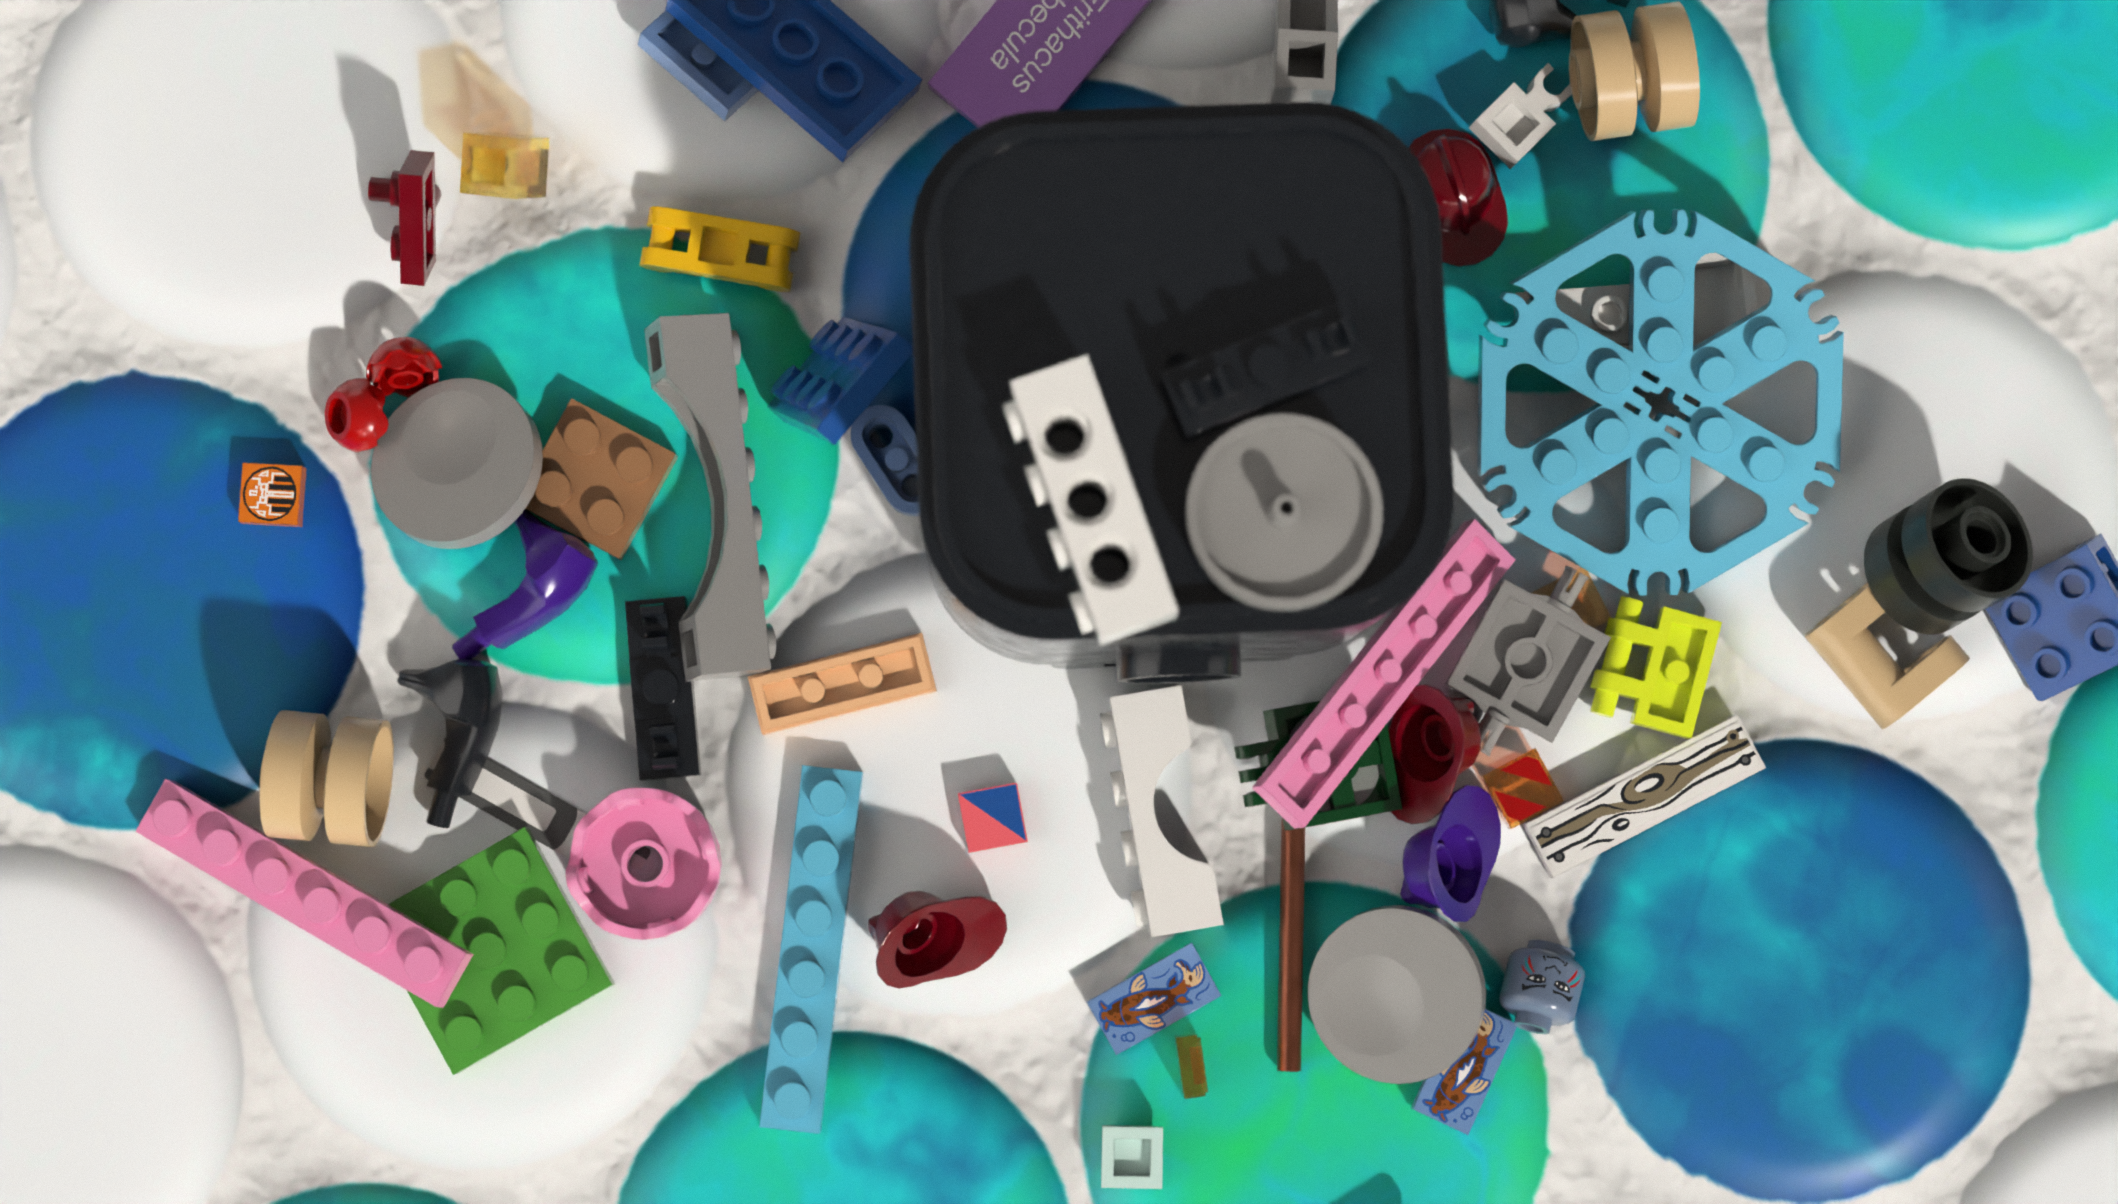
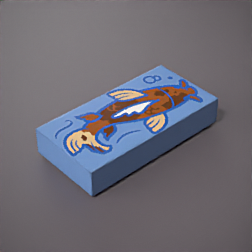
M1189 943L1088 1000L1087 1004L1115 1054L1118 1055L1222 995L1194 945Z
M1485 1009L1480 1029L1469 1048L1449 1068L1431 1078L1423 1080L1411 1109L1468 1135L1517 1027L1514 1025V1022Z

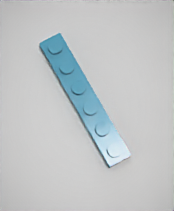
M802 765L759 1125L762 1128L820 1134L822 1130L863 772Z

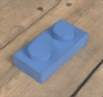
M667 11L663 12L640 33L637 45L724 121L731 117L759 91Z

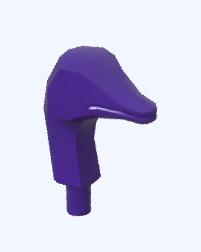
M525 509L514 521V524L520 533L526 554V576L520 586L507 599L473 617L477 626L452 645V649L459 659H474L490 645L505 649L563 614L587 589L598 565L594 553L579 538L552 528Z

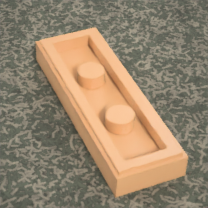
M922 633L748 676L762 735L937 692Z

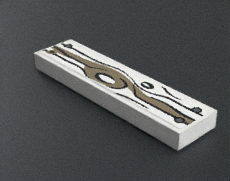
M1737 714L1528 821L1523 826L1550 878H1554L1766 767Z

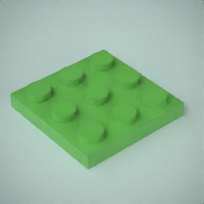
M523 827L388 904L474 954L444 1008L435 1007L407 990L453 1075L466 1070L615 985L529 827Z

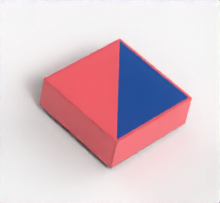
M1017 783L958 793L968 853L1028 842Z

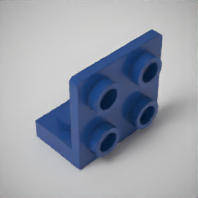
M2102 534L2079 544L2069 553L2030 572L2027 581L2017 592L1986 609L2038 701H2045L2118 665V562Z

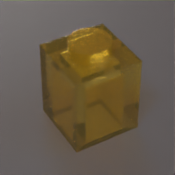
M500 132L463 133L460 193L509 199L546 197L549 138Z

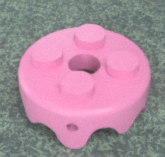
M622 789L608 795L577 824L573 833L570 858L566 868L567 886L573 898L589 918L603 930L622 937L640 940L667 937L688 927L702 915L712 902L721 875L720 844L712 825L703 813L686 799L659 789ZM644 846L655 848L663 860L661 873L654 880L648 882L638 880L630 870V859L633 853Z

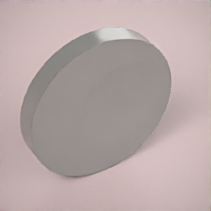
M455 378L440 381L410 396L388 418V430L378 439V445L374 447L371 461V482L375 498L381 510L397 528L410 538L424 545L439 549H461L478 545L492 539L508 528L522 514L531 501L540 479L543 461L540 434L527 410L504 389L493 383L474 378Z
M1272 414L1253 418L1223 434L1211 445L1197 465L1188 488L1185 504V523L1189 543L1195 558L1206 575L1216 586L1234 599L1249 606L1270 611L1287 612L1311 608L1332 599L1344 591L1362 573L1372 558L1378 544L1383 521V505L1379 483L1374 470L1362 451L1351 439L1331 425L1314 418L1296 414Z
M1389 905L1363 911L1347 920L1329 935L1319 949L1311 967L1308 981V1004L1313 1024L1321 1041L1344 1066L1374 1081L1406 1084L1423 1081L1443 1072L1453 1065L1469 1048L1480 1029L1484 1017L1486 986L1480 962L1473 948L1455 927L1429 911L1411 906Z

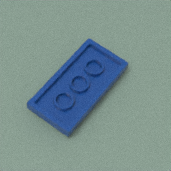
M667 0L665 8L667 12L842 163L918 92L922 83V79L831 0Z
M842 317L838 323L830 320L811 340L809 347L814 351L798 369L795 365H792L774 383L771 393L775 397L767 407L785 423L835 445L911 356L913 346L899 333L846 317Z

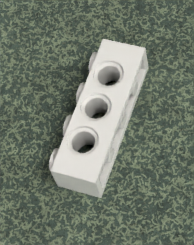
M1088 355L1010 381L1014 400L1002 404L1015 442L1028 439L1036 464L1025 467V471L1037 505L1040 506L1050 502L1058 527L1047 531L1058 566L1060 570L1073 566L1081 591L1069 596L1082 633L1095 630L1100 645L1177 619L1178 608ZM1061 424H1070L1077 427L1085 438L1082 447L1070 455H1059L1051 451L1045 440L1048 433L1054 427ZM1083 487H1093L1101 491L1107 500V506L1103 513L1093 519H1082L1075 516L1068 507V500L1076 490ZM1105 550H1114L1123 554L1130 565V570L1126 577L1112 584L1103 583L1096 579L1090 570V564L1098 553Z

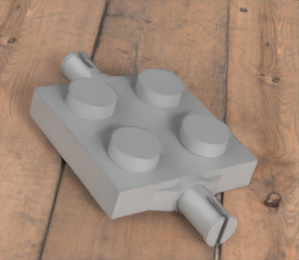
M1565 566V570L1550 597L1531 594L1506 579L1502 580L1445 685L1471 698L1480 710L1485 713L1479 723L1481 742L1487 731L1490 730L1480 752L1488 756L1491 755V751L1506 725L1525 728L1553 743L1611 638L1584 623L1578 614L1571 609L1586 580L1589 579L1583 573H1578L1568 592H1566L1577 571L1574 568Z

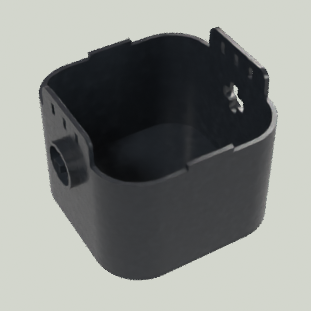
M1320 102L1022 112L987 122L959 139L943 154L930 171L918 194L910 226L909 247L920 527L931 580L944 608L967 635L990 651L1020 662L1047 664L1058 669L1116 667L1117 682L1183 683L1225 680L1241 677V662L1286 660L1295 655L1312 654L1341 645L1402 604L1420 588L1442 555L1450 533L1454 511L1442 237L1439 209L1429 178L1411 150L1395 134L1382 124L1357 111ZM1345 299L1349 300L1374 359L1372 364L1185 439L1160 376L1162 373ZM1084 355H1088L1178 608V616L1175 620L1100 645L1095 630L1086 633L1081 631L1069 596L1081 591L1073 566L1061 570L1058 566L1047 531L1058 527L1050 502L1040 506L1036 503L1025 471V467L1036 464L1028 439L1015 442L1002 405L1014 400L1010 381ZM1296 414L1307 416L1327 423L1341 431L1354 442L1369 461L1379 483L1382 496L1383 521L1377 547L1365 569L1337 596L1322 604L1303 610L1286 612L1259 609L1242 603L1226 594L1215 585L1200 567L1193 554L1186 531L1185 504L1192 476L1204 454L1214 442L1230 429L1243 422L1265 415ZM1061 424L1054 427L1048 433L1045 442L1054 453L1070 455L1082 447L1085 438L1077 427L1070 424ZM1083 487L1076 490L1068 500L1070 511L1082 519L1098 517L1107 506V500L1103 493L1093 487ZM1105 550L1093 558L1090 570L1099 581L1112 584L1126 577L1130 570V565L1126 557L1120 552Z

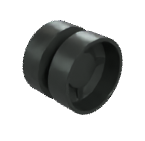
M1969 478L1954 479L1942 484L1917 500L1913 505L1904 508L1879 524L1870 534L1864 550L1866 579L1879 605L1897 623L1921 634H1940L1975 616L1980 611L2017 592L2027 581L2033 563L2031 537L2022 516L2015 506L1994 487Z

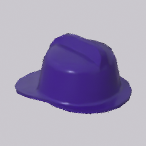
M1464 785L1452 793L1450 799L1444 805L1436 824L1418 831L1407 841L1403 850L1404 880L1400 892L1404 902L1422 905L1427 908H1440L1444 915L1454 922H1467L1476 914L1482 892L1496 862L1501 844L1499 814L1489 793L1479 786Z

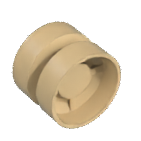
M1679 1L1637 7L1632 21L1631 40L1624 20L1617 10L1574 17L1569 54L1570 86L1583 130L1590 141L1632 135L1636 125L1638 104L1643 119L1651 132L1680 129L1695 125L1700 102L1698 59L1690 20L1684 6Z
M281 710L272 723L260 770V817L265 835L273 838L311 841L315 837L324 815L326 834L331 843L374 847L378 843L384 829L392 790L394 742L389 721L345 716L340 721L332 741L330 725L326 715Z

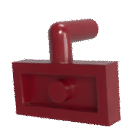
M410 150L400 171L394 170L391 179L370 178L368 198L370 201L390 202L392 207H399V226H394L391 235L392 261L400 262V284L425 286L436 262L435 209L441 199V190L435 184V152Z

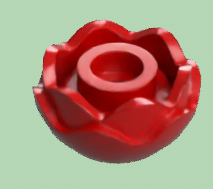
M398 337L383 342L374 351L367 364L366 378L375 387L382 390L385 396L396 392L401 396L409 398L419 390L439 382L438 369L443 367L441 360L429 345L417 338Z
M354 378L340 384L332 392L325 406V423L329 434L340 446L359 453L360 451L370 450L378 445V439L385 434L389 425L388 419L383 412L385 403L383 391L371 385L370 380L366 378Z

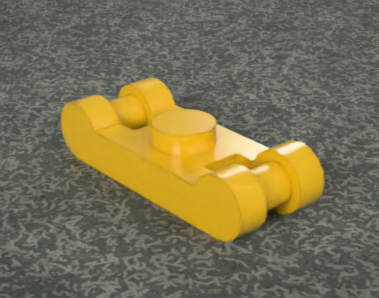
M652 206L649 208L647 226L652 228L649 247L642 248L640 267L657 272H675L753 285L778 292L791 291L794 273L788 271L791 252L798 251L801 235L799 231L781 226L666 207ZM683 232L690 234L687 252L672 250L675 233ZM752 244L768 247L765 265L748 263Z

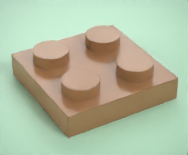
M571 398L542 450L543 461L540 479L526 510L622 561L678 456L676 453Z

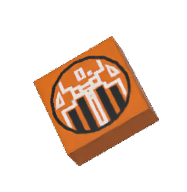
M242 463L238 522L248 525L302 527L307 468L296 465Z

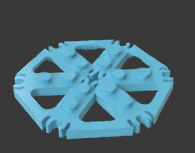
M1642 209L1638 217V228L1641 235L1636 236L1634 219L1636 211H1630L1509 282L1521 287L1530 298L1525 302L1523 298L1512 292L1502 291L1499 298L1512 305L1515 310L1513 321L1506 326H1500L1494 321L1485 320L1484 327L1493 335L1504 338L1503 345L1490 343L1483 336L1479 335L1477 474L1482 476L1489 469L1502 465L1503 471L1491 473L1482 482L1484 489L1488 492L1503 484L1511 486L1513 496L1507 504L1497 509L1499 515L1502 518H1512L1526 507L1527 510L1515 521L1507 523L1509 527L1629 594L1627 585L1629 574L1632 569H1635L1632 574V586L1639 596H1647V580L1655 572L1664 573L1666 579L1665 592L1669 595H1678L1681 588V578L1678 571L1683 569L1685 578L1683 591L1688 594L1809 524L1795 517L1790 512L1789 507L1793 505L1807 514L1816 515L1819 508L1805 499V486L1812 481H1818L1831 488L1835 484V480L1830 474L1815 468L1816 462L1827 463L1831 468L1840 472L1844 332L1837 330L1829 338L1819 341L1818 335L1828 334L1840 323L1838 318L1833 315L1826 316L1818 322H1812L1809 318L1808 310L1810 305L1825 296L1822 289H1806L1795 298L1794 295L1798 290L1815 280L1690 210L1692 223L1688 236L1685 235L1688 228V217L1685 210L1682 209L1672 210V226L1668 231L1661 234L1654 228V210ZM1709 253L1720 254L1763 279L1768 284L1770 300L1766 305L1693 347L1695 266L1702 256ZM1612 254H1621L1630 261L1628 349L1563 313L1558 308L1555 300L1556 291L1563 282ZM1795 361H1807L1815 369V430L1811 438L1804 443H1789L1722 404ZM1530 364L1597 402L1595 405L1523 447L1512 445L1506 437V378L1509 371L1516 365ZM1644 370L1655 376L1653 381L1642 376ZM1636 386L1647 393L1651 391L1660 394L1667 387L1671 390L1667 400L1674 405V409L1685 414L1686 418L1682 420L1671 413L1667 415L1659 412L1654 420L1651 419L1649 414L1652 407L1645 402L1644 397L1632 390ZM1687 394L1698 401L1697 405L1694 406L1684 400V395ZM1625 402L1636 407L1634 413L1623 407ZM1666 426L1680 432L1678 437L1664 430ZM1691 457L1758 494L1765 504L1764 517L1758 524L1707 552L1696 550L1689 538ZM1626 460L1625 545L1623 548L1613 553H1606L1557 526L1554 522L1552 511L1555 503L1561 497Z

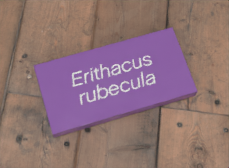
M997 0L927 83L928 88L977 128L987 122L1012 114L1062 110L1153 0Z

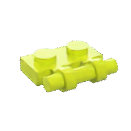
M1621 596L1615 618H1608L1604 633L1611 638L1607 645L1601 670L1595 669L1590 688L1595 689V694L1590 712L1613 718L1618 697L1630 698L1635 700L1630 719L1631 724L1690 739L1694 732L1722 622L1663 606L1659 610L1655 628L1638 624L1644 602ZM1632 645L1649 648L1641 680L1624 676Z

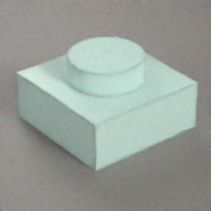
M1102 1125L1101 1188L1162 1189L1163 1126Z

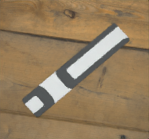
M446 738L443 740L424 774L428 780L444 750ZM488 758L471 795L458 796L517 830L529 827L536 841L568 859L570 858L574 830L579 821L587 814ZM644 846L633 853L630 859V869L641 870L651 853L649 848Z

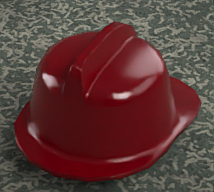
M1449 128L1432 130L1414 139L1408 148L1420 162L1429 178L1439 209L1443 263L1457 267L1476 265L1492 256L1504 240L1508 226L1506 202L1493 163L1483 145L1468 133Z
M1423 684L1417 685L1393 715L1388 731L1402 809L1390 812L1398 820L1409 824H1420L1429 822L1438 816L1451 797L1458 775L1475 763L1481 750V732L1478 721L1473 714L1474 702L1466 698H1450L1440 689Z
M925 891L906 892L889 903L881 914L873 916L868 920V931L875 940L876 948L878 949L876 957L877 974L886 985L900 989L923 982L958 976L975 970L991 959L1002 945L1007 931L1006 914L995 901L983 896L942 900Z

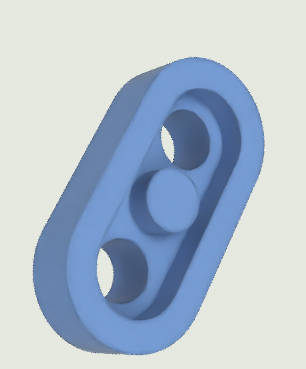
M887 405L868 407L852 424L851 442L853 448L889 504L903 515L919 516L918 497H909L903 492L904 482L910 477H918L916 434L903 414L897 409ZM878 428L889 429L893 434L892 442L884 448L875 447L870 440L872 433Z

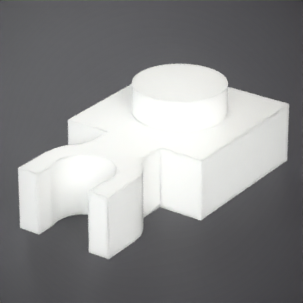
M1549 63L1530 81L1527 87V94L1514 82L1469 127L1509 169L1515 166L1556 124L1545 112L1556 110L1572 94L1570 84L1559 95L1549 94L1544 89L1543 80L1554 69Z

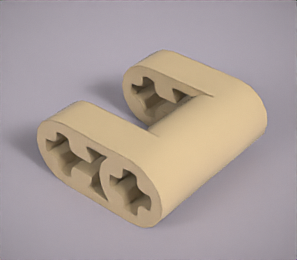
M1867 582L1811 628L1804 637L1879 727L1885 729L1903 717L1969 661L1970 657L1955 639L1948 635L1932 645L1902 670L1867 628L1885 613L1872 594Z

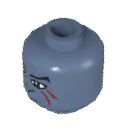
M1530 940L1527 947L1511 952L1500 990L1499 1002L1505 1010L1515 1016L1514 1025L1516 1027L1536 1034H1549L1551 1026L1566 1025L1574 1020L1585 979V970L1574 960L1575 952L1573 950L1549 941Z

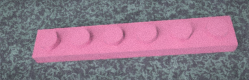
M1476 519L1462 523L1446 543L1439 561L1428 578L1418 590L1391 612L1252 786V789L1294 829L1306 827L1516 560Z
M164 780L135 831L435 1007L444 1008L474 955L276 839L267 837L264 832L176 781Z

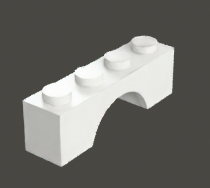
M1182 685L1110 697L1111 711L1100 713L1105 747H1117L1121 770L1110 772L1116 808L1128 807L1131 830L1121 831L1120 834L1126 867L1138 866L1142 889L1131 891L1136 926L1148 925L1150 937L1224 925L1213 864L1193 860L1176 850L1162 834L1154 811V794L1160 774L1172 759L1192 745Z

